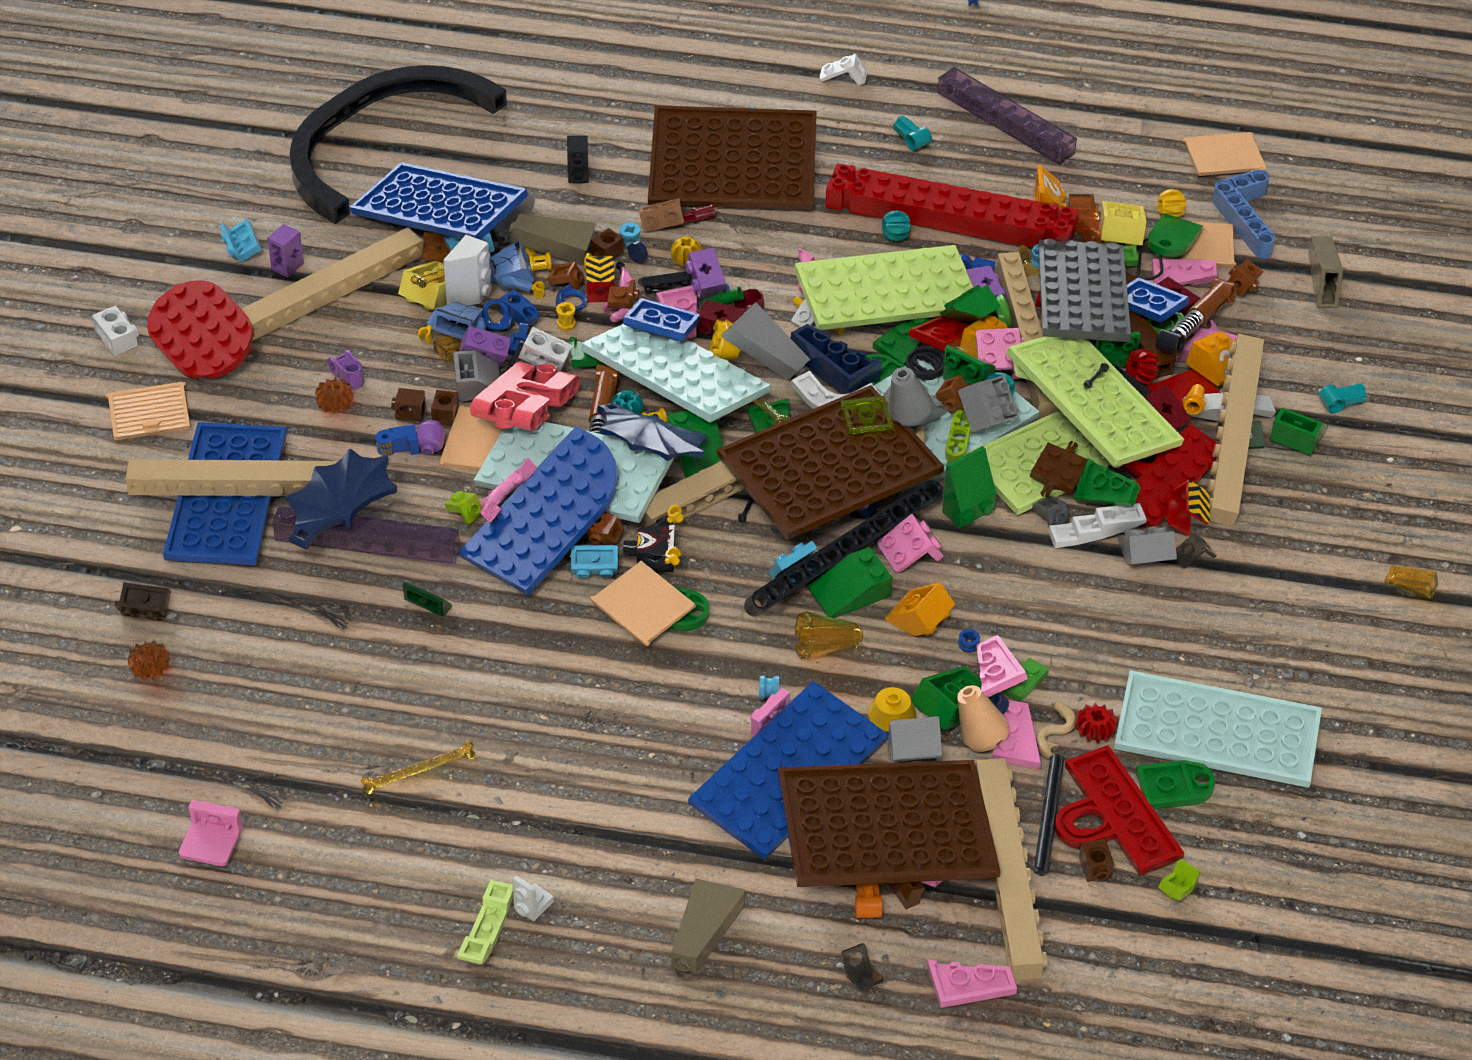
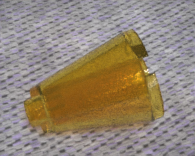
M811 612L799 613L796 619L795 635H799V643H795V647L800 659H810L854 648L863 639V631L857 623Z

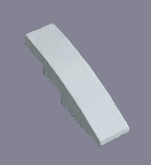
M1223 393L1205 394L1204 410L1196 415L1189 413L1188 415L1218 421L1220 410L1224 409V405H1221ZM1256 394L1253 414L1272 418L1276 411L1270 396Z
M1140 503L1134 504L1133 507L1096 508L1094 515L1073 517L1072 523L1051 525L1048 532L1054 548L1084 544L1122 533L1124 530H1130L1146 523L1147 519Z

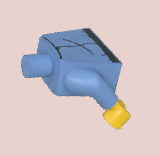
M520 241L509 247H504L499 253L493 255L490 258L492 266L491 284L497 281L502 290L520 289L528 292L533 290L534 297L543 298L545 295L544 283L537 281L535 284H532L534 277L528 254L537 256L535 250L524 249Z
M453 302L436 308L426 323L427 327L420 328L418 335L420 341L425 337L426 344L431 343L433 340L432 330L462 339L469 326L486 331V324L484 318H482L481 309H478L476 306Z

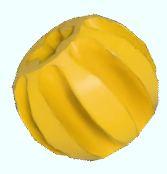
M1175 189L1163 191L1157 200L1159 215L1162 217L1166 213L1178 218L1183 216L1186 210L1184 194Z
M680 237L671 246L672 260L680 267H686L685 263L688 261L689 253L702 250L701 245L693 237Z

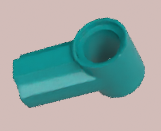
M903 115L898 117L896 122L893 123V129L905 139L906 145L911 151H915L932 142L931 133L926 127L919 128Z
M1362 383L1340 388L1330 384L1323 387L1319 392L1321 401L1329 413L1332 414L1342 411L1347 405L1365 402L1367 398L1366 388Z

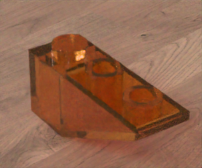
M1069 194L1068 207L1079 209L1076 233L1085 243L1090 241L1100 243L1101 230H1097L1100 226V217L1096 216L1098 215V203H1095L1094 194Z

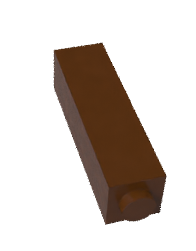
M1129 311L1131 332H1140L1138 349H1148V351L1153 352L1157 356L1156 359L1159 361L1157 365L1159 370L1156 372L1157 378L1173 374L1175 357L1171 353L1157 350L1156 339L1158 334L1143 315Z

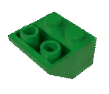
M978 284L944 305L946 309L941 311L940 314L942 317L971 324L1001 306L988 284L980 287Z
M1131 332L1130 342L1090 339L1089 342L1111 364H1115L1118 367H1126L1127 357L1131 356V351H1136L1139 347L1140 332Z
M949 345L945 347L944 380L960 375L970 386L985 381L989 375L995 373V365L959 348Z
M1281 408L1273 421L1270 440L1312 455L1328 425Z

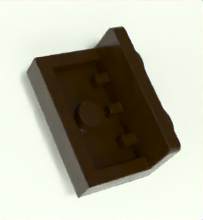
M123 582L120 600L115 601L114 606L124 616L134 617L135 614H140L144 618L157 620L158 617L166 618L171 590L169 588Z

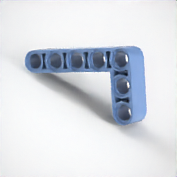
M1254 170L1217 181L1214 188L1213 204L1229 224H1233V229L1255 256L1262 259L1271 257L1275 235L1247 202L1266 195L1269 174L1264 170Z

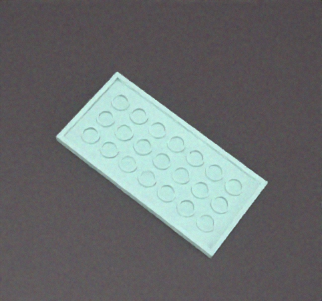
M622 324L582 343L581 351L708 422H712L770 392V384L749 374L744 369L736 367L727 360L713 355L711 351H707L687 339L676 341L670 337L654 335L651 332L633 329L631 326Z
M544 422L534 431L517 427L503 429L474 478L475 485L488 489L496 488L515 472L527 458L538 467L573 428ZM589 432L607 445L617 465L618 480L616 481L615 495L605 512L618 516L619 519L640 523L673 459L666 461L652 451L630 450L626 442L621 438Z
M1130 670L1114 749L1171 761L1187 760L1202 763L1212 769L1309 788L1322 708Z

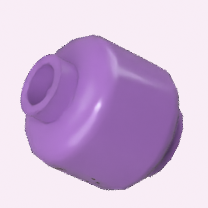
M426 420L418 425L416 433L421 452L427 455L439 452L443 448L446 433L441 423L435 420Z

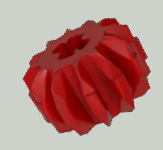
M1148 349L1131 351V356L1127 357L1125 372L1144 386L1152 384L1153 379L1157 378L1156 372L1159 370L1157 368L1159 361L1156 359V354L1148 351Z
M1096 702L1093 707L1086 704L1083 710H1079L1077 714L1076 730L1079 731L1080 737H1086L1087 743L1091 740H1095L1097 745L1100 740L1107 742L1116 733L1117 717L1114 716L1113 709L1106 710L1105 704L1101 707Z

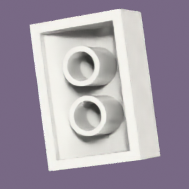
M465 235L443 260L447 305L453 302L466 305L479 304L486 296L490 295L492 285L490 282V253L487 242Z

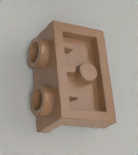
M680 198L639 207V215L644 232L684 223Z

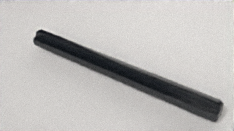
M1054 753L1049 761L1037 842L1034 873L1040 876H1045L1049 872L1064 767V757L1058 753Z

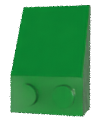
M689 410L667 414V423L679 428L704 433L708 436L707 441L700 445L704 449L703 458L690 455L676 456L685 478L721 461L717 456V449L723 447L716 420L708 422Z
M983 446L946 465L942 513L958 528H961L995 510L996 490L986 449Z
M867 547L849 554L808 585V590L827 617L832 620L891 597L893 577L873 550Z
M966 666L958 667L922 678L911 701L920 712L928 717L939 716L940 728L945 731L960 725L958 693L964 687L971 685L977 686L982 690V682Z

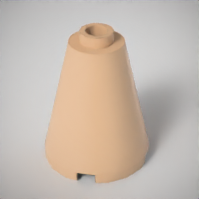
M974 685L964 687L958 693L962 740L973 751L985 752L993 750L997 747L996 744L1001 740L1004 742L1007 739L1010 731L1009 723L979 687Z

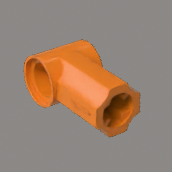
M879 884L856 885V918H882V895H879Z

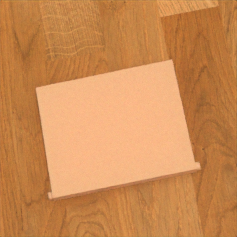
M1251 132L1185 137L1182 139V142H1185L1198 176L1266 170V165L1253 138L1254 134Z
M1194 222L1203 225V229L1188 252L1178 257L1162 256V259L1216 261V266L1234 267L1237 263H1234L1233 224Z
M185 382L106 394V399L109 400L114 441L191 429L184 387H186Z
M460 405L439 466L447 465L480 470L503 428L496 427L493 421L471 416L470 408Z
M642 561L598 594L590 597L592 603L645 646H649L652 640L696 607L695 603Z

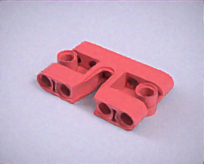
M519 361L473 399L470 406V414L473 417L493 421L498 428L517 427L534 431L550 417V414L547 413V406L562 407L578 392L580 377L561 371L556 374V366L552 364L537 366Z

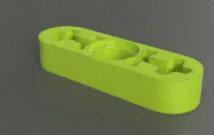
M958 410L953 415L945 447V458L950 463L966 455L971 428L964 410ZM962 420H965L964 426L960 425ZM962 434L965 437L962 439H957L954 437V435ZM955 447H958L957 453H954Z

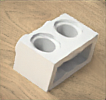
M116 305L92 315L95 332L114 356L138 346L136 337L139 334L134 324L131 325L126 314L124 312L121 313Z
M532 327L518 358L537 366L552 364L556 366L557 374L561 371L572 345Z

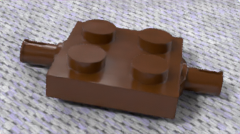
M1070 441L1066 449L1049 442L1045 446L1030 473V478L1038 480L1045 485L1040 492L1043 497L1045 495V498H1048L1053 489L1061 490L1070 495L1074 491L1088 460L1074 453L1078 447L1076 442L1073 444V441Z

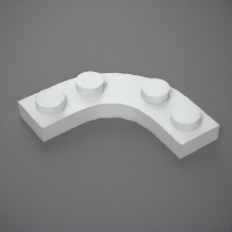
M810 371L791 381V386L812 409L847 395L828 391Z

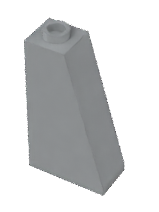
M756 302L721 335L725 340L787 380L793 375L796 377L800 376L807 369L804 365L810 360L808 356Z

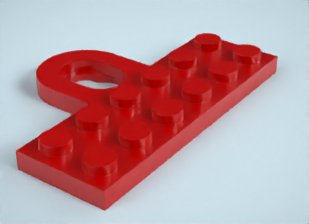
M1191 423L1180 434L1184 438L1182 446L1151 455L1154 459L1153 463L1148 464L1136 460L1122 465L1139 478L1136 483L1141 487L1135 504L1140 503L1147 519L1146 523L1143 524L1146 527L1159 526L1167 517V492L1188 479L1197 484L1211 469L1212 462H1216V457H1213V450L1215 444L1218 443Z
M1109 745L1066 760L1065 768L1086 798L1064 806L1056 816L1055 832L1064 844L1080 849L1082 842L1115 839L1139 876L1183 859L1184 851ZM1085 815H1095L1102 820L1103 824L1098 828L1086 827L1080 829L1075 827L1073 822Z

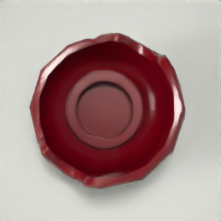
M758 289L744 290V299L735 301L732 304L733 307L746 311L755 302L762 309L765 307L763 293Z

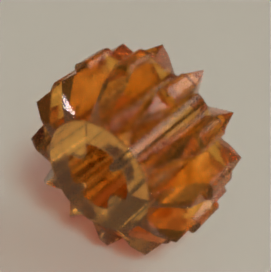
M336 377L333 380L326 378V382H320L319 387L316 388L317 405L324 412L331 411L334 414L335 411H340L342 413L343 409H349L350 403L353 402L352 387L344 379L338 381Z
M155 640L151 643L144 641L142 645L135 644V649L130 650L128 665L135 677L140 676L142 680L150 677L153 680L154 676L162 677L163 671L168 670L170 657L163 644H157Z

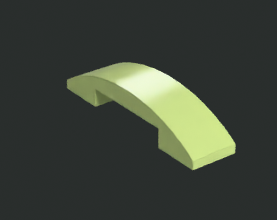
M490 880L482 898V908L469 937L466 936L462 943L457 959L477 964H483L487 960L499 938L512 902V884Z

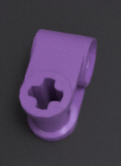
M345 350L338 357L327 359L332 374L337 376L347 388L358 389L363 386L362 364L349 350Z

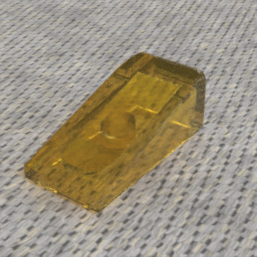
M450 335L439 337L433 340L434 352L446 362L454 359L453 352L460 350L462 339Z
M1396 565L1391 566L1384 580L1387 584L1426 598H1432L1438 586L1436 571Z

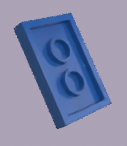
M1139 277L1127 284L1129 310L1157 322H1163L1189 304L1188 296Z
M640 298L624 316L623 325L631 326L633 329L645 330L654 335L670 337L676 341H684L700 322V314Z

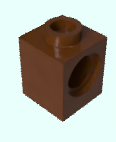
M610 228L590 239L592 256H612L614 260L624 254L623 237Z
M399 388L397 395L393 396L391 408L395 410V419L422 422L426 409L425 391Z
M436 390L431 406L432 420L438 421L441 425L445 426L453 425L459 408L458 392Z
M1106 839L1082 842L1079 859L1086 881L1110 879L1114 862Z

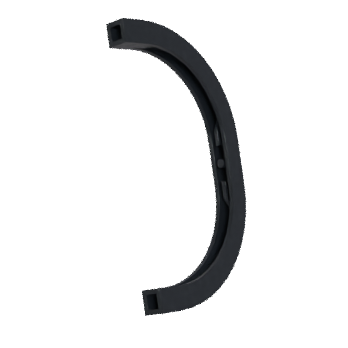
M435 65L395 68L364 78L318 107L298 127L290 147V164L294 186L300 197L311 209L332 223L337 224L350 214L349 198L325 184L315 174L310 165L313 150L328 132L374 102L390 96L412 92L450 94L466 99L494 114L507 105L506 89L470 71Z

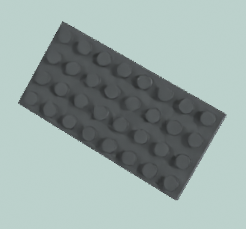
M1039 240L1038 258L1042 336L1130 342L1131 326L1123 245L1116 243L1099 244L1092 241L1084 243L1073 240Z

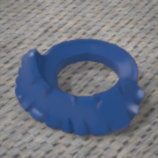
M571 284L557 293L556 307L558 304L565 302L564 298L569 296H576L582 300L581 305L575 306L576 311L582 310L587 304L586 295L580 290L573 289Z
M492 299L483 307L482 318L485 320L486 329L502 331L512 325L514 318L510 315L509 306L503 300ZM492 304H499L504 310V316L499 323L492 322L488 315V308Z

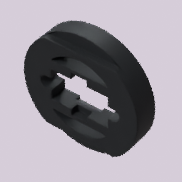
M917 348L907 355L906 367L910 368L917 378L933 380L943 374L944 355L934 348ZM917 359H923L927 363L930 362L934 370L923 368L919 365Z

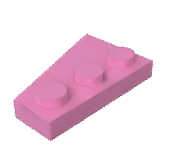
M1159 259L1152 260V273L1155 276L1160 272ZM1162 259L1164 271L1159 277L1153 279V283L1157 284L1166 277H1170L1180 285L1190 284L1194 286L1213 282L1217 278L1216 261Z
M692 286L656 293L658 303L697 313V292L693 291ZM696 327L686 339L696 337Z
M998 635L977 644L980 679L982 682L981 688L987 697L1016 686L1028 679L1024 669Z
M1008 700L1009 707L1003 715L1009 723L1010 731L1004 742L1001 740L996 744L997 747L993 749L992 759L1006 758V763L1040 769L1041 761L1028 703Z
M927 959V968L940 1008L1015 995L1017 993V986L1010 967L978 964L976 967L961 966V962H951V965L939 964L937 960Z

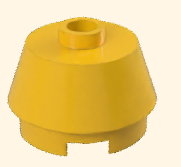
M727 319L725 321L716 320L709 351L713 355L727 361L736 360L739 352H742V350L721 336L733 323Z
M890 687L881 690L876 695L868 708V717L877 727L889 733L890 721L916 719V709L910 696L904 690Z

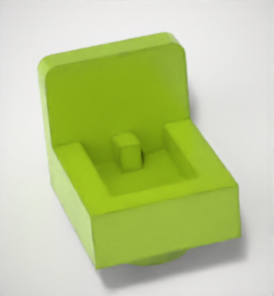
M458 491L452 494L451 499L444 503L447 512L461 513L466 524H471L482 516L480 514L482 511L481 503L475 493Z
M1180 859L1177 861L1173 872L1161 880L1158 888L1164 891L1168 897L1180 901L1193 892L1201 871Z

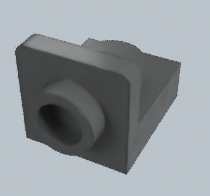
M1049 496L1033 504V511L1047 518L1048 527L1051 525L1068 524L1070 522L1066 502L1056 497Z

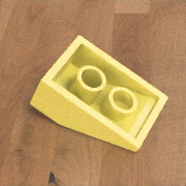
M1102 201L1101 240L1106 244L1119 242L1125 243V246H1143L1146 228L1144 207Z
M432 261L404 270L398 294L406 297L405 299L409 302L422 304L428 310H435L438 307L445 306L447 301L444 263Z

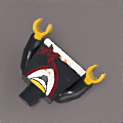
M672 505L668 509L669 516H665L651 526L639 528L637 541H623V554L637 555V563L642 561L656 573L660 571L674 573V566L679 564L680 559L678 557L682 554L675 547V525H673V522L680 523L683 521L682 509L678 505Z

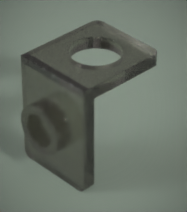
M1193 533L1176 548V561L1183 569L1187 568L1204 552L1214 559L1217 555L1209 544L1196 533Z
M864 943L841 952L846 977L860 990H865L884 982L883 977L870 966L867 947ZM860 952L862 954L861 962L854 966L851 965L849 961L851 955Z

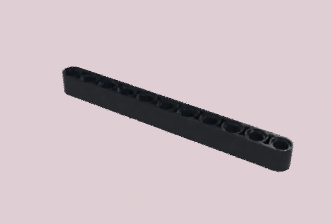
M935 480L926 481L765 584L745 600V611L755 617L766 612L823 575L849 554L860 551L885 535L909 515H916L931 505L942 495L941 485ZM859 533L864 536V539L860 537ZM842 544L847 547V550L843 548ZM825 555L830 558V561L825 558ZM807 566L812 568L813 573L808 570ZM790 577L796 581V584L790 580ZM772 588L776 589L779 595H776ZM754 599L760 602L761 607L755 603Z

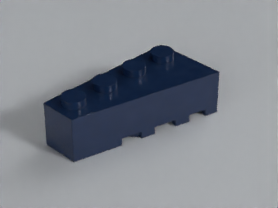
M809 324L791 332L790 339L810 359L805 365L840 394L852 393L872 382L877 383L880 380L882 361L876 358L871 360L866 357V353L860 350L855 352L847 348L848 344L842 341L831 340L830 335Z

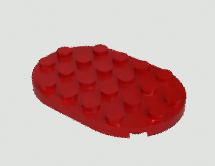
M194 280L176 284L155 301L147 320L148 334L154 344L181 374L191 379L198 380L204 377L215 379L228 374L245 360L252 348L250 345L252 337H254V328L248 316L221 287L209 281Z

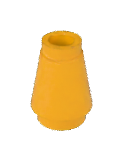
M1199 384L1192 386L1183 400V406L1189 414L1196 415L1204 410L1205 389Z

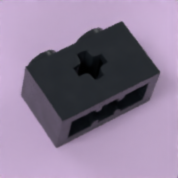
M588 135L567 136L568 183H589Z

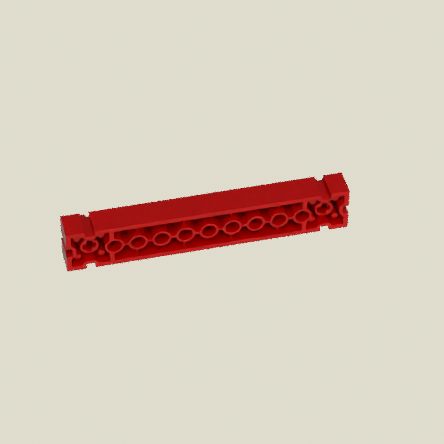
M839 163L836 164L832 179L829 180L826 187L825 208L839 211L842 208H847L849 213L883 219L884 215L888 212L895 210L903 211L908 215L911 225L1030 248L1038 245L1039 240H1072L1077 229L1079 210L1064 206L1059 209L1058 204L1055 203L1049 204L867 168H860L857 171L854 165Z

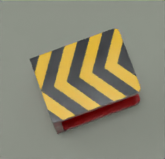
M612 256L586 257L587 303L608 302L610 286H615Z
M1189 479L1167 492V523L1186 536L1191 535V515L1206 525L1210 523V492Z

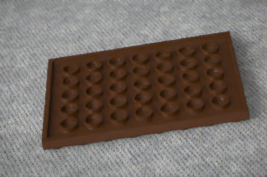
M655 105L648 205L680 198L681 206L705 207L712 204L713 207L813 210L817 110Z
M872 385L717 449V456L787 540L944 472V465L909 426H902L899 422H894L888 412V403Z
M974 760L778 767V780L797 887L992 879L1000 877L1001 871Z

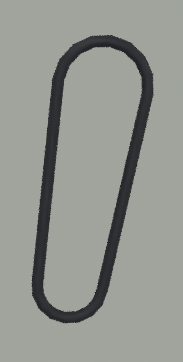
M1139 245L1136 275L1144 280L1156 279L1164 271L1162 255H1159L1160 272L1152 277H1141L1142 245Z

